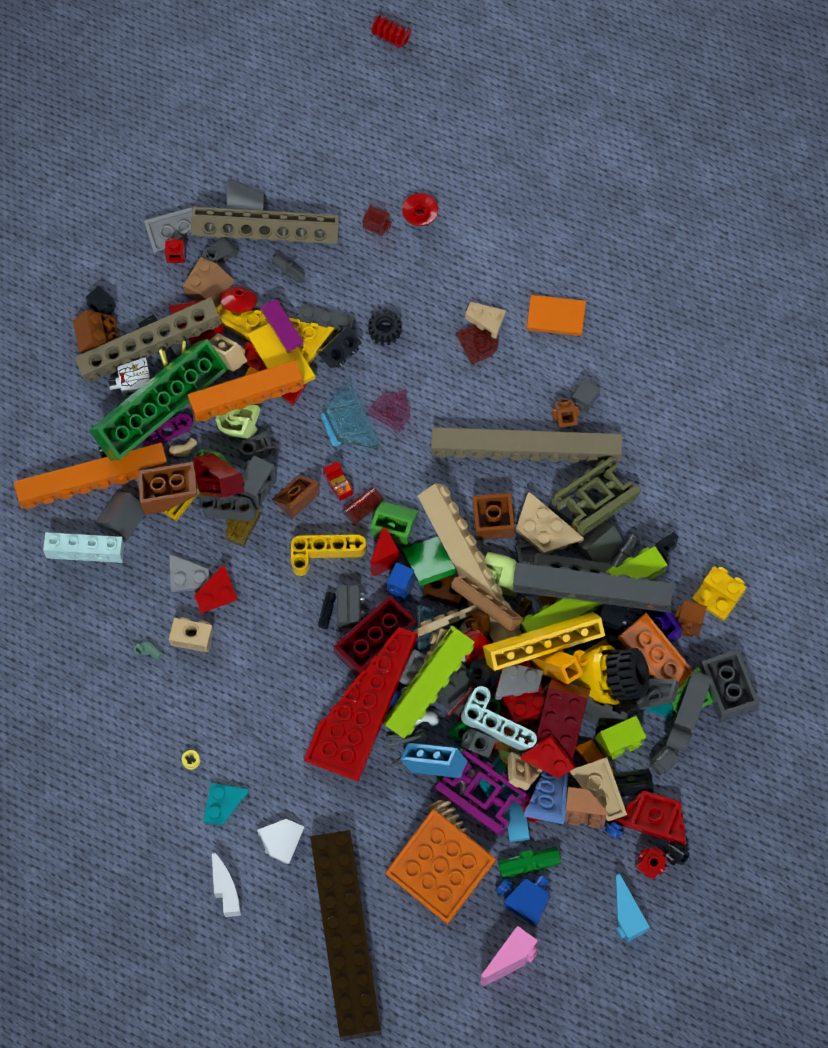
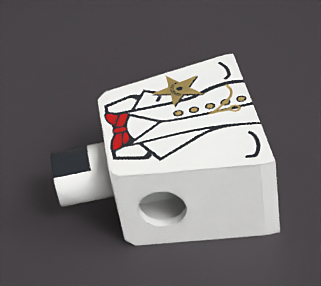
M146 357L119 366L117 368L119 377L108 379L110 390L121 388L123 397H130L150 380Z

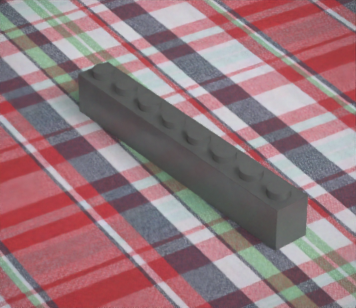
M530 562L516 563L513 592L670 613L674 583H670L667 580L651 581L645 577L636 579L630 578L628 575L613 576L607 572H600L598 574L584 569L575 571L568 567L553 568L547 564L537 566Z

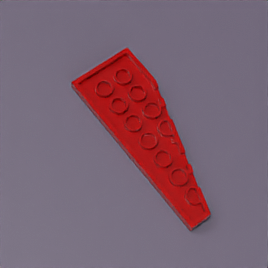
M400 627L397 628L383 645V649L370 661L369 666L359 674L344 692V696L330 709L331 711L325 719L320 721L303 761L356 782L360 781L417 640V633Z

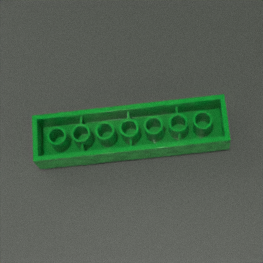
M208 339L198 340L89 429V432L110 461L120 460L189 403L187 394L206 389L224 374L228 368Z

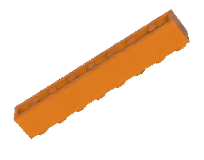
M162 443L131 450L120 460L110 461L108 457L14 481V486L21 509H32L37 504H51L56 499H69L78 493L88 494L93 489H107L112 484L122 485L127 483L128 480L135 478L139 480L138 471L165 467L168 464Z

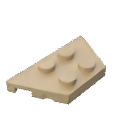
M530 492L527 494L516 532L538 551L548 555L555 550H562L577 542L580 544L584 541V538L533 494Z

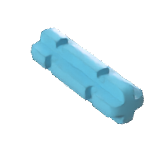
M329 411L323 412L321 419L331 439L332 446L342 444L331 413Z

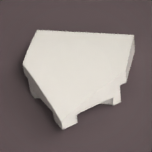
M284 819L258 829L257 832L264 844L265 853L274 859L289 864L304 826Z

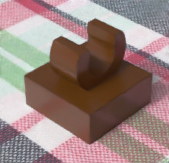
M478 608L472 610V618L465 621L466 628L471 627L472 631L479 630L482 634L491 632L488 614Z

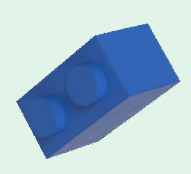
M396 562L387 581L388 596L391 595L398 603L400 601L406 603L415 584L414 570Z

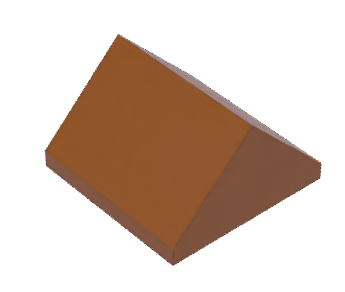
M298 475L272 501L293 519L320 494L319 485L315 480Z

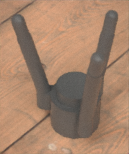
M414 730L405 739L385 744V748L407 742L427 745V738L423 730ZM396 733L386 735L387 739L401 737ZM401 757L393 762L391 766L394 767L401 763Z

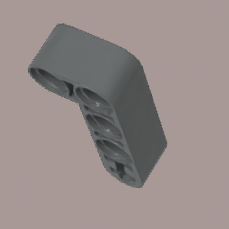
M693 671L666 746L686 752L712 677Z

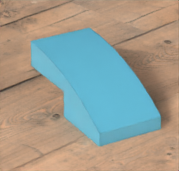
M514 803L506 814V820L510 823L508 826L509 842L529 840L527 818L524 817L523 807Z

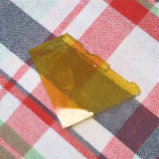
M257 511L255 518L251 521L226 519L227 541L244 547L261 516L260 512Z

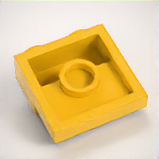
M714 566L691 601L707 606L706 610L725 621L745 593L747 587L744 586L745 582L742 579L730 577L725 568H716Z

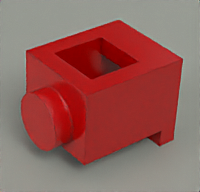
M171 239L170 241H165L167 263H185L186 246L184 245V240ZM171 255H180V257H171Z

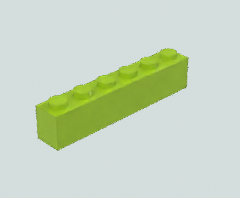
M451 626L386 715L383 724L403 739L406 736H410L415 729V723L418 719L421 720L425 716L426 708L430 703L433 704L439 696L437 693L442 687L447 686L450 681L449 677L453 671L456 672L461 667V660L465 655L468 656L472 652L475 642L457 628Z

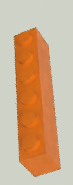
M294 360L187 394L195 421H207L217 415L222 416L236 409L241 410L252 404H260L267 399L279 398L289 392H297L303 388V378Z

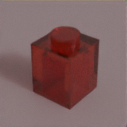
M369 206L362 224L363 229L383 236L385 231L388 232L390 230L392 221H390V213Z

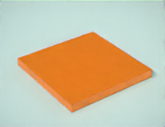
M433 809L385 874L442 921L449 924L498 859L437 810Z

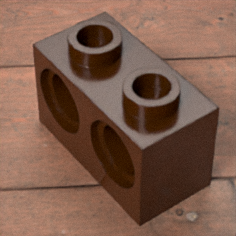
M449 576L425 584L423 589L424 598L456 609H460L464 599L459 593H450L453 590L451 585L454 578ZM434 583H439L442 585L439 588L432 587Z

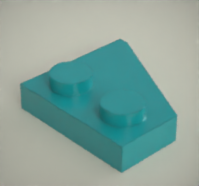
M211 783L203 823L223 826L245 796L248 795L249 789Z

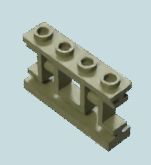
M612 458L606 461L601 460L596 465V468L593 470L588 469L582 474L581 478L578 480L576 478L573 479L566 488L558 489L553 495V506L557 505L558 510L567 506L577 517L572 525L577 527L576 532L581 536H584L638 498L641 492L637 485L632 486L633 483L631 481L623 486L614 476L618 466L612 464L614 461ZM604 472L605 474L603 477L608 481V483L604 484L598 478V476H600ZM593 487L604 497L596 505L586 495V492ZM612 488H614L620 495L616 499H614L615 496L610 491ZM575 492V496L580 500L578 503H575L570 497ZM584 507L592 514L587 519H585L586 514L582 510Z

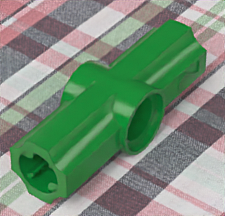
M556 846L540 851H524L516 857L499 860L498 865L501 877L504 879L520 874L529 875L528 873L534 871L538 873L541 869L561 865V859Z

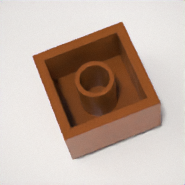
M511 493L473 496L472 506L476 540L514 537L515 526Z

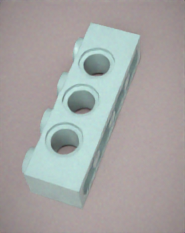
M46 532L43 551L46 558L123 563L125 544L122 537Z

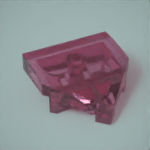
M405 390L399 391L397 394L387 395L382 393L381 398H378L369 409L368 415L400 432L410 418V407L407 403Z

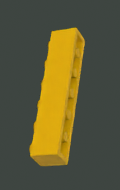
M591 612L485 645L483 649L487 665L496 671L604 637L605 633L601 617Z

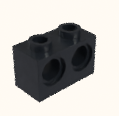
M348 326L341 327L316 353L330 368H340L346 363L345 359L349 355L352 356L359 350L358 346L362 342ZM345 338L349 340L348 347H346L344 344ZM332 350L336 352V359L331 357Z

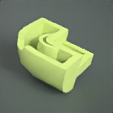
M249 405L244 409H236L222 416L217 415L215 421L223 433L232 437L249 439L257 431L255 424L261 409L258 405Z
M487 552L484 562L493 572L495 583L500 586L503 594L517 597L518 592H513L517 562L508 556Z

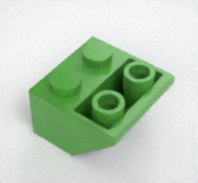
M382 501L375 512L370 526L371 536L379 538L384 527L387 528L394 543L408 546L419 511Z

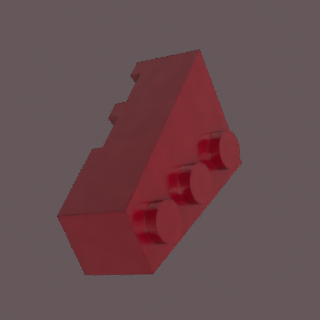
M214 453L192 458L200 495L224 498L244 492L245 482L241 473Z

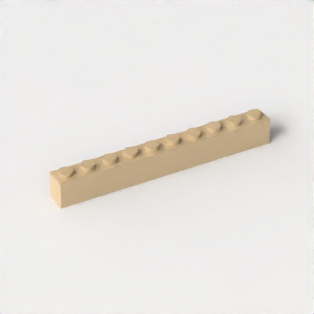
M433 484L419 494L418 498L458 575L469 577L511 609L509 603L502 596V589L493 579V572L485 564V557L478 550L475 538L469 533L466 521L461 518L457 504L452 501L449 489L442 484ZM488 615L491 630L489 634L494 643L522 634L520 626L515 631L510 632Z

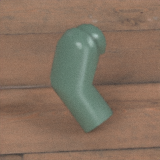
M151 642L138 643L133 648L135 654L151 655L156 661L163 656V653Z

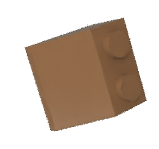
M200 257L183 285L184 294L196 301L206 300L211 297L218 308L221 304V294L226 289L231 288L235 280L216 263Z

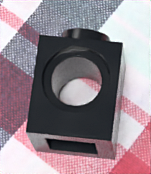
M99 285L85 297L87 305L97 313L111 315L115 310L114 298Z
M486 658L474 659L469 664L466 676L477 687L483 686L488 689L494 687L502 672L500 670L494 671L487 665Z

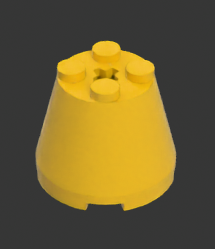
M611 645L600 646L582 655L580 661L585 658L589 663L586 666H580L583 675L570 683L591 689L589 696L594 698L593 701L600 705L605 703L608 705L619 704V700L613 695L607 679L608 656L611 652L616 651Z

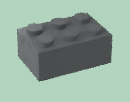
M739 650L701 661L700 669L702 674L712 677L708 691L719 722L757 711L760 703Z

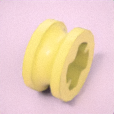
M188 750L182 755V763L185 768L192 770L199 766L200 758L196 751ZM191 755L194 756L195 763L188 764L186 758H190Z

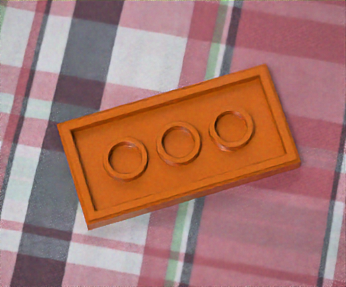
M647 613L642 614L617 637L626 649L638 648L643 653L651 679L677 680L680 687L694 671Z

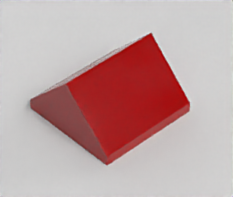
M384 527L370 561L372 576H377L394 568L396 562L399 563V551L387 528Z

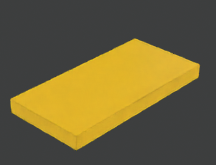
M269 323L247 334L248 339L266 369L295 360L303 378V385L316 379L299 348L287 353Z

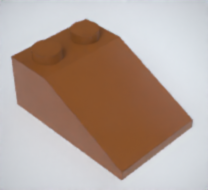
M193 462L138 471L140 504L145 515L165 512L197 496V483Z

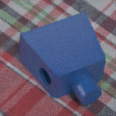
M541 875L538 876L534 883L525 879L506 898L503 907L536 928L550 898V894L545 891L549 880Z

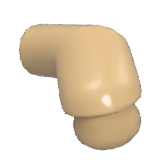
M190 438L185 445H171L169 452L175 457H187L198 443L193 438Z

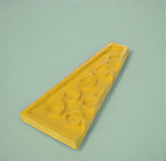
M221 304L217 308L223 322L222 325L250 341L247 336L248 333L268 324L262 311L259 310L235 313L226 310ZM288 317L303 340L304 345L298 348L308 365H310L317 356L316 351L334 333V327L328 326L326 328L318 326L316 323L300 322L299 319Z

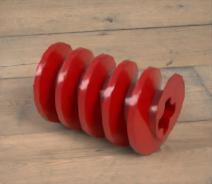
M379 15L375 19L371 29L374 36L377 35L378 38L384 39V41L395 45L397 48L406 45L411 35V29H408L406 32L405 26L399 29L400 24L398 22L393 26L394 20L392 19L387 23V16L381 20V15Z

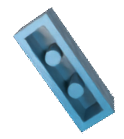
M407 743L400 759L411 773L454 778L461 777L467 760L457 748Z

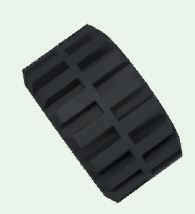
M638 648L613 651L608 656L607 679L610 689L617 700L642 698L647 694L649 689V669L643 653Z

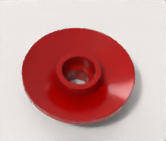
M414 194L404 201L402 214L408 223L415 226H425L436 219L438 204L434 198L427 194ZM418 211H423L424 213H423V214H418L417 212H418Z
M232 287L226 289L221 294L220 302L228 311L244 313L256 306L257 296L250 289Z

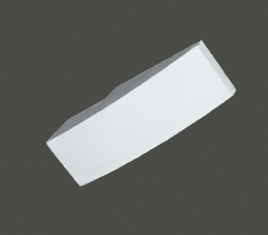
M212 854L214 895L216 898L223 897V913L225 917L241 916L240 902L230 873L217 854Z

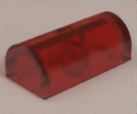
M371 487L345 507L342 512L356 525L379 507L384 500L381 494L374 487Z

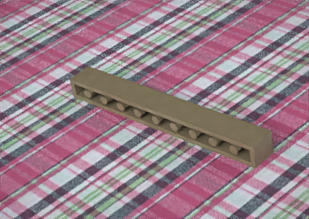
M432 427L431 455H435L437 458L454 456L458 459L469 456L474 459L492 457L494 460L511 458L514 461H520L522 458L530 459L531 461L549 459L551 462L568 460L571 463H577L580 460L592 464L612 458L614 460L612 464L621 462L622 434Z

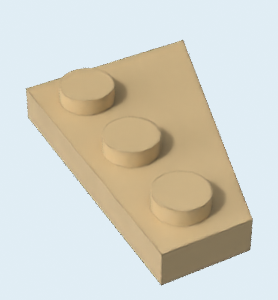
M473 605L461 611L455 609L448 612L446 617L442 614L433 618L434 622L431 619L420 623L421 627L414 630V632L420 637L439 628L451 625L471 616V611L478 607Z
M607 757L570 771L583 789H589L607 811V821L627 815Z

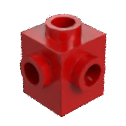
M650 847L647 850L643 849L637 857L639 861L635 868L654 880L657 874L661 875L667 867L665 864L667 859L663 857L665 853L657 847L654 849ZM651 859H654L653 865L650 864Z

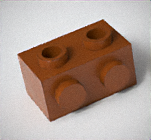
M684 600L683 606H678L675 618L683 628L681 635L699 637L707 606Z

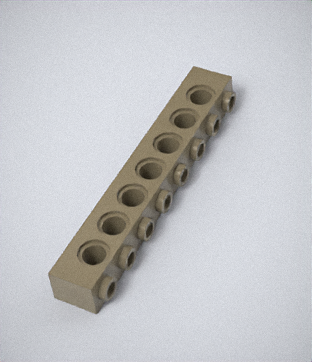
M192 207L191 235L198 237L214 236L216 238L232 237L234 239L250 238L252 240L267 239L270 241L284 240L289 242L302 241L337 244L339 215Z
M210 297L75 357V360L86 382H94L106 374H113L121 365L145 357L147 359L150 355L159 352L160 349L165 351L172 344H181L183 340L197 337L206 330L215 329L223 322L213 299Z

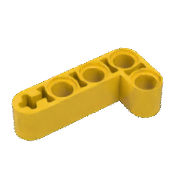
M361 535L296 536L291 541L292 571L297 576L307 574L309 571V558L362 557L367 551L366 539ZM298 545H303V546H305V547H304L303 549H301V550L296 549V547H297ZM317 545L324 546L322 549L315 548ZM335 545H343L341 549L334 548ZM298 563L305 564L303 567H296Z

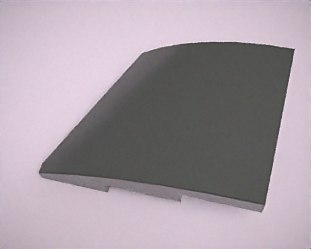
M228 179L227 209L264 211V192Z

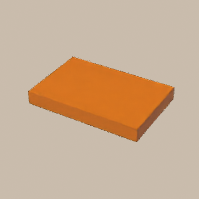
M531 295L527 330L582 336L586 301Z

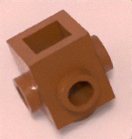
M561 399L559 402H554V409L551 410L553 421L556 420L559 428L578 425L579 407L578 405L575 406L573 400Z

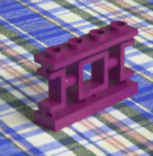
M463 749L461 753L465 759H469L487 772V776L479 771L474 779L469 777L467 773L472 766L467 762L460 778H455L452 781L444 776L443 781H439L435 789L502 838L506 832V827L510 825L503 816L514 802L523 807L525 801L529 800V796L526 794L528 791L510 784L507 775L504 773L499 775L494 771L496 768L489 762L482 763L479 761L480 756L471 750L467 752ZM482 779L496 788L485 804L471 795ZM461 781L468 785L463 794L469 800L466 801L449 789L448 785L456 789ZM501 782L520 797L517 798L511 794L507 801L504 802L499 798L504 789L498 783ZM493 804L499 807L500 810L495 817L501 823H496L479 810L480 807L488 812Z

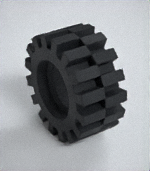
M383 310V313L377 311V315L373 314L372 319H369L368 331L371 339H375L377 344L381 342V345H384V343L390 345L391 341L395 343L396 338L399 339L402 332L400 317L397 318V314H392L391 310L386 313V310ZM386 322L392 326V329L387 333H383L378 330V326Z

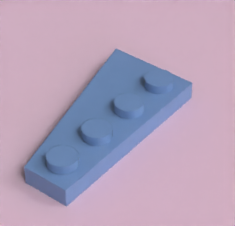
M543 771L529 805L525 810L524 817L564 824L568 773L558 779Z

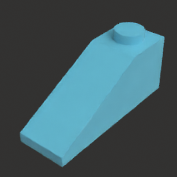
M618 874L615 878L618 926L616 931L621 939L625 938L626 942H629L648 932L650 927L621 875Z

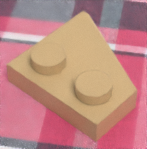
M470 302L465 319L475 324L482 331L487 329L492 333L491 337L497 338L506 310Z

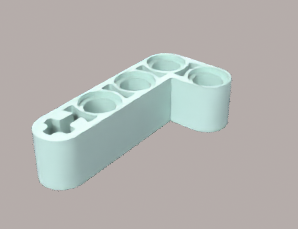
M483 686L475 688L462 711L461 719L463 723L523 752L536 744L537 737L533 731L485 709L490 700V691ZM475 694H482L484 701L477 700ZM473 711L476 714V719H471L467 712ZM486 719L493 721V728L486 725ZM504 728H509L512 731V736L505 735ZM525 737L528 738V739H527L528 744H525V743H524V742H525V740H524Z

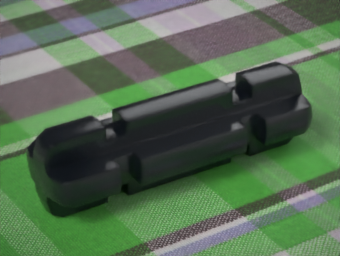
M326 592L325 601L323 602L321 617L318 622V627L321 629H328L336 599V594L333 592Z

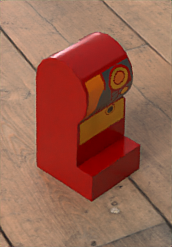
M338 461L323 468V475L339 501L353 495L352 488Z

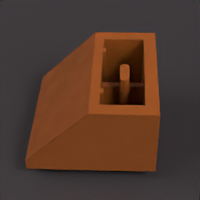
M85 310L73 320L79 353H85L119 338L115 316Z

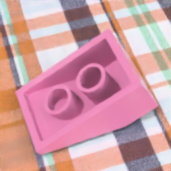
M517 926L482 973L481 985L486 986L525 966L527 962L532 963L538 954V940Z

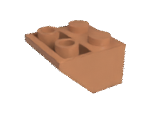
M568 787L565 821L573 826H579L580 823L588 824L591 828L604 826L607 811L589 789Z

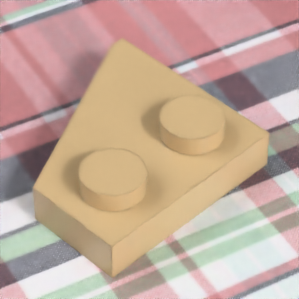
M513 752L507 757L509 783L515 787L527 790L543 771L521 760L520 755Z

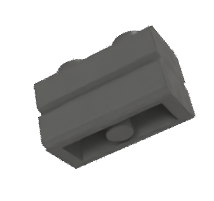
M359 585L337 586L338 629L354 628L365 618V611L361 610V604H364V592H360Z

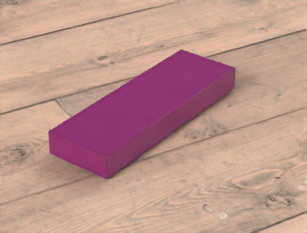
M277 299L260 307L287 353L304 345L303 340Z

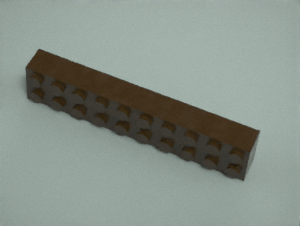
M350 830L310 836L340 1041L381 1035Z

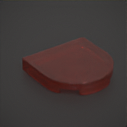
M476 325L456 332V336L471 365L494 355L499 346L498 336L493 338L490 331L487 329L482 331Z

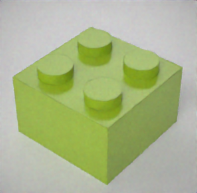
M637 716L599 732L595 737L604 758L610 757L611 760L622 756L627 749L629 752L640 748L643 745L642 742L647 738Z

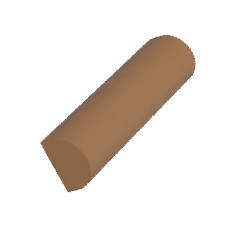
M458 576L454 578L451 585L452 589L487 613L507 630L513 632L520 626L523 617L469 577Z

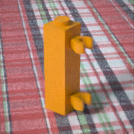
M559 650L529 660L532 668L543 670V675L565 684H569L583 675L580 666H586L589 663L585 658L580 661V657L585 654L582 650H577L573 656L566 654L564 650Z

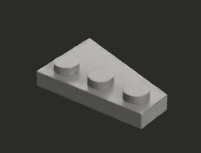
M192 207L144 221L154 256L165 249V241H170L171 239L180 240L191 232Z

